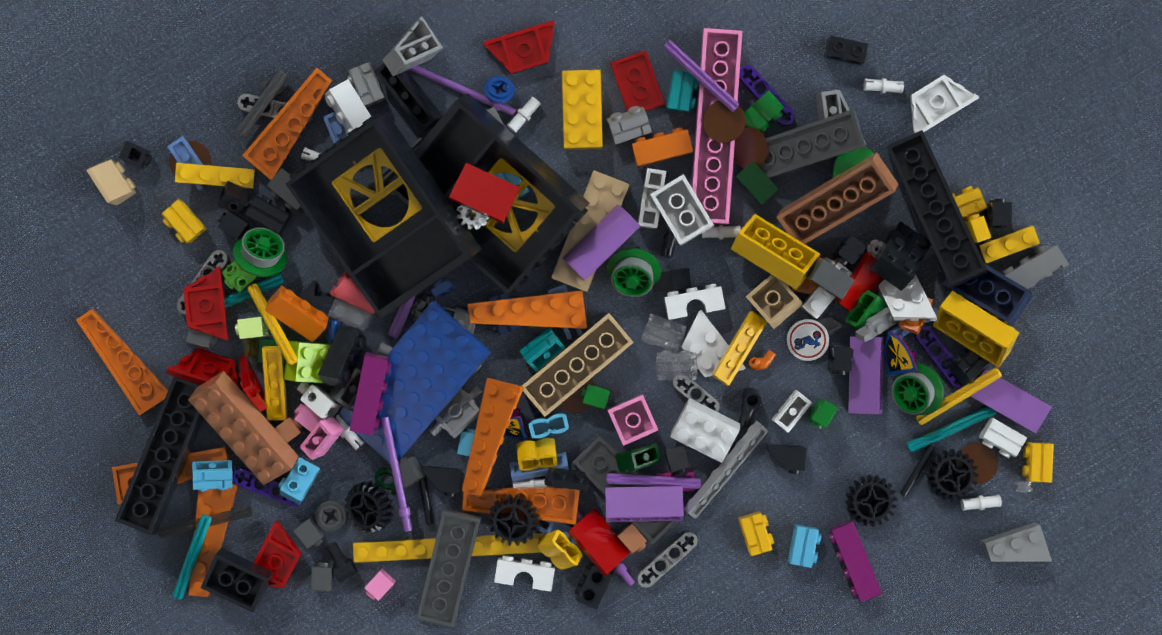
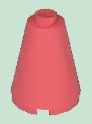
M345 271L338 279V286L334 285L331 289L330 295L370 314H374L375 310L348 272Z

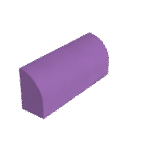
M617 204L562 259L585 281L640 225L627 211Z
M850 336V348L854 352L853 359H851L853 361L852 370L849 371L848 413L882 414L884 337H874L863 342L859 338Z
M984 369L975 379L987 373L989 370ZM1003 378L997 379L971 395L974 399L1034 433H1037L1052 408L1047 403Z
M683 486L605 488L606 522L683 521Z

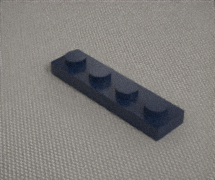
M441 279L433 284L435 288L431 291L435 297L441 298L457 287L453 281Z

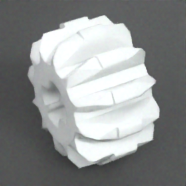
M463 205L457 208V211L461 213L457 218H462L461 225L467 223L468 229H472L474 226L477 230L481 226H485L487 224L486 220L490 218Z

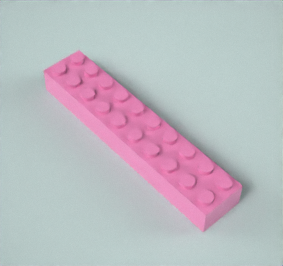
M704 28L702 31L700 68L738 102L742 31ZM699 82L691 187L713 224L728 225L735 140L722 143L713 140L707 135L703 126L704 113L711 104L719 100Z

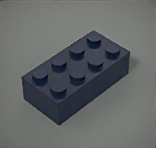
M986 264L988 273L952 289L947 278L943 282L945 290L950 293L954 291L964 296L966 300L980 306L982 310L996 316L1000 321L1012 327L1033 297L1029 289Z

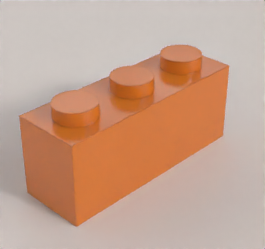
M683 127L671 130L672 133L667 135L664 132L653 135L652 139L648 140L645 137L635 139V143H632L631 147L636 166L641 167L692 154L693 148L688 129L683 130Z
M283 286L268 300L265 309L266 312L311 342L326 329L329 319L324 312L317 310L309 302L301 299Z

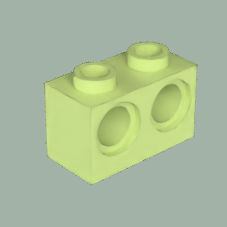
M263 317L238 319V324H235L236 335H239L240 339L270 336L269 328Z

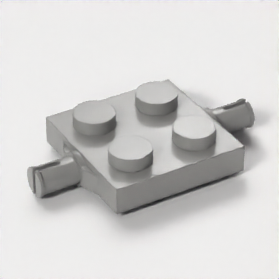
M476 386L470 393H467L461 388L436 417L437 424L429 430L432 435L436 436L444 429L453 438H456L479 416L480 408L476 405L474 399L482 390Z

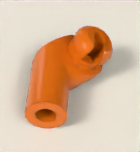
M768 350L762 358H751L749 366L753 370L767 369L776 354Z

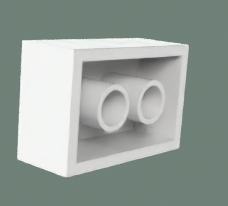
M684 174L650 194L680 245L685 244L714 226Z
M689 398L672 429L670 437L722 463L740 431V423Z

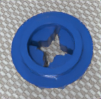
M496 76L486 81L484 92L486 98L491 99V102L496 101L501 104V102H508L509 99L513 98L515 88L509 79ZM503 87L502 92L496 94V90H499V88Z

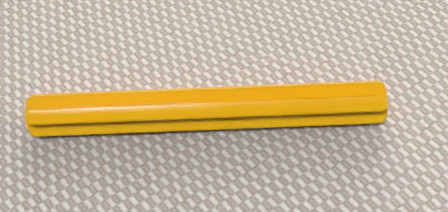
M255 283L248 286V292L287 363L293 365L298 362V358L277 319L265 311L267 301L260 288Z
M995 367L945 397L941 406L935 412L928 415H916L918 423L921 425L925 424L1001 378V372Z

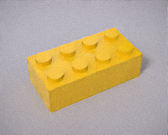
M601 70L562 71L564 150L602 149Z
M756 214L739 231L731 247V250L796 290L820 256V253Z
M954 291L941 304L937 313V320L933 324V327L998 368L1011 352L1019 334L1012 326L1006 325L996 316L990 315L982 310L980 306L971 303L964 296Z

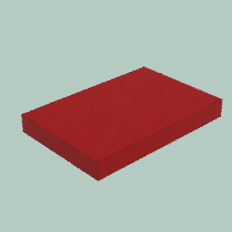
M646 50L610 63L627 112L634 106H643L645 111H649L665 105Z
M466 163L449 199L504 223L520 187Z
M867 252L863 255L850 276L855 281L843 300L838 298L835 300L849 312L857 306L858 300L864 292L869 290L875 293L883 280L882 277L870 270L875 257Z
M595 508L589 511L568 531V534L604 576L608 575L631 553Z

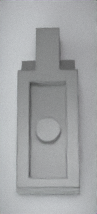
M888 307L866 320V325L856 331V338L866 342L892 327L899 320H893Z

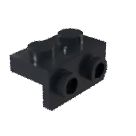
M549 467L544 480L545 485L582 491H588L590 487L586 473L581 471Z

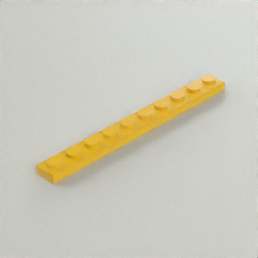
M544 533L533 534L531 540L527 538L525 544L520 541L518 546H516L514 541L510 546L508 545V540L501 543L502 538L495 539V535L476 536L472 556L541 553L537 544ZM436 538L354 542V562L429 559L432 557Z

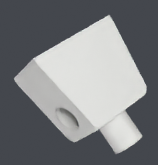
M302 382L297 388L303 394L300 400L322 419L334 417L343 406L330 397L320 386L313 384L310 386L308 383Z

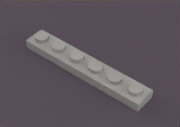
M756 421L748 428L747 433L742 439L737 441L733 450L726 455L718 468L712 471L709 479L701 485L694 497L688 500L684 507L686 513L695 519L701 514L769 432L762 424Z

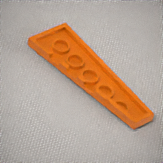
M316 68L242 156L272 180L280 170L333 80L319 68Z
M583 291L467 304L469 323L587 328Z
M94 309L89 310L76 319L139 416L164 401L169 389Z
M487 378L462 491L482 496L491 474L492 466L496 461L497 451L503 443L504 433L510 425L511 415L517 407L524 386Z
M227 447L190 453L177 484L193 479L192 462L229 460ZM138 463L112 467L118 505L122 504Z
M232 483L233 488L226 490H198L195 531L203 514L211 516L212 520L190 577L189 595L208 597L210 595V592L202 589L201 585L215 554L221 549L224 542L231 509L238 489V485Z
M551 486L484 489L482 496L463 492L462 510L489 514L491 513L490 508L495 506L494 502L496 500L500 501L502 496L507 499L508 494L515 498L516 494H519V499L522 500L526 496V503L529 501L533 502L531 508L537 507L535 514L540 515L537 520L576 525L580 490ZM512 507L504 508L500 513H509ZM519 509L520 513L526 516V514L521 509Z

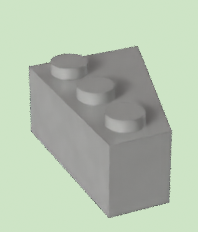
M421 16L406 31L382 61L392 76H395L431 60L443 47Z
M840 90L820 92L816 95L819 120L850 110Z
M1043 245L1034 251L1036 254L1031 257L1027 255L1021 258L1017 266L1014 268L1009 266L1002 273L1029 289L1046 276L1053 275V272L1057 269L1065 268L1069 263L1057 245L1047 247Z
M1035 522L980 540L985 557L991 562H1052L1041 526Z

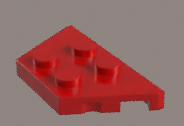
M552 20L490 39L483 43L511 74L548 63L555 23Z
M219 266L206 276L200 277L195 283L183 288L188 328L227 341L229 340L222 269Z
M196 349L189 356L180 359L179 364L174 367L170 365L167 368L168 375L199 385L225 371L238 386L235 360L205 350Z
M245 354L239 357L241 369L239 373L241 378L240 385L249 397V400L261 412L267 409L265 391L255 371H252L249 366V358Z
M276 520L254 563L274 572L268 587L284 588L302 552L279 521Z

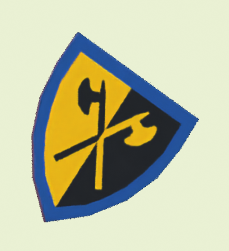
M890 331L884 346V360L888 375L918 371L914 360L917 356L916 352L910 351L906 343L898 335Z
M516 407L513 410L510 425L506 428L504 436L528 440L522 418L519 416L521 409Z

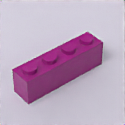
M366 352L349 431L373 435L374 430H378L380 419H377L378 411L382 412L384 400L380 399L382 393H386L388 382L384 381L385 375L390 374L392 364L388 362L389 357Z
M849 520L829 528L831 534H828L832 545L836 544L838 552H836V556L839 562H843L845 566L843 573L846 580L851 581L853 587L850 590L854 599L857 598L860 602L882 594L854 522Z

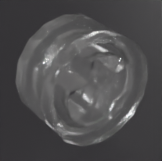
M1015 482V485L1018 486L1016 492L1033 491V488H1031L1033 482Z

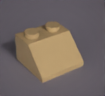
M110 159L86 170L109 204L119 205L136 194L134 182L131 178L125 176L123 173L125 169L119 161L116 162Z

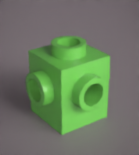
M235 261L222 272L226 278L224 280L225 284L230 289L235 288L239 292L248 287L257 277L242 270Z

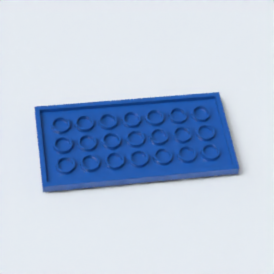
M432 301L387 355L389 357L388 362L392 364L390 374L385 375L384 381L388 382L386 393H382L380 399L384 400L382 412L378 411L377 419H380L378 430H374L373 435L355 433L390 463L381 418L389 416L397 459L400 460L492 351L439 304ZM355 400L350 409L343 407L337 414L349 427L351 425Z

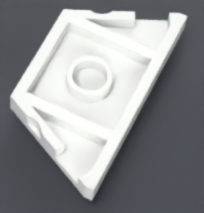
M946 75L939 77L910 95L913 134L921 130L923 132L927 131L979 98L978 95L964 89L965 87L953 82Z
M916 274L902 291L886 280L879 285V290L893 320H937V316Z
M700 310L681 347L704 377L712 376L729 345L703 311ZM742 364L738 371L746 369L745 366Z

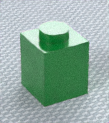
M588 384L587 388L583 387L580 398H583V403L605 409L610 390Z

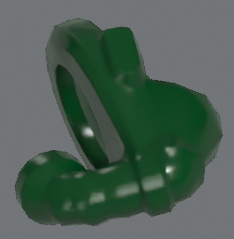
M385 467L377 470L374 477L375 483H378L379 487H384L386 490H392V495H397L394 481L391 484H383L379 480L382 474H389L393 477L392 469Z

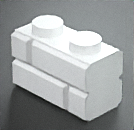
M794 390L778 410L779 413H776L771 420L789 433L812 402L799 391Z
M994 418L988 419L979 435V438L983 439L982 444L991 449L995 446L1000 449L998 453L1007 458L1010 456L1016 457L1027 439L1024 435Z

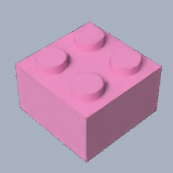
M643 394L607 409L623 446L658 431Z

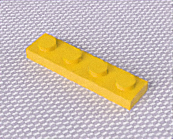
M176 163L175 183L225 186L227 181L241 187L253 189L255 169Z
M754 311L748 313L712 373L713 377L726 386L731 384L767 324L766 320Z
M263 346L262 358L267 420H286L288 415L283 354L278 346Z

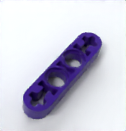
M749 65L742 67L739 73L740 81L757 100L770 91L785 107L781 111L784 114H790L789 122L787 120L783 122L781 120L782 115L776 121L782 126L790 125L795 118L791 108L755 68ZM750 70L752 72L750 75L754 80L757 77L759 80L750 86L749 83L752 81L748 77L743 78V71L748 72ZM761 83L765 86L763 94H758L755 91L756 84Z
M922 326L921 330L928 331L926 334L928 339L934 338V341L925 346V343L928 341L925 338H920L921 332H919L918 335L914 334L917 342L952 387L957 389L964 387L965 385L954 383L956 378L953 375L948 376L949 373H952L950 370L942 368L944 360H950L953 365L952 360L954 358L932 329ZM934 344L940 347V353L937 355H933L930 352V348Z
M241 468L234 472L233 481L236 485L285 504L299 506L287 498L283 499L282 495H274L273 487L279 485L280 481L272 480L265 484L263 489H257L255 481L258 478L251 470ZM242 472H244L245 477L250 479L251 475H253L254 478L251 480V484L249 486L248 483L250 481L243 480L242 482H240V478L237 477V475L242 474Z

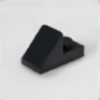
M689 269L661 272L660 279L653 286V292L691 288Z
M313 281L298 295V297L309 303L336 305V298L331 297L330 293L319 292V296H317V281Z

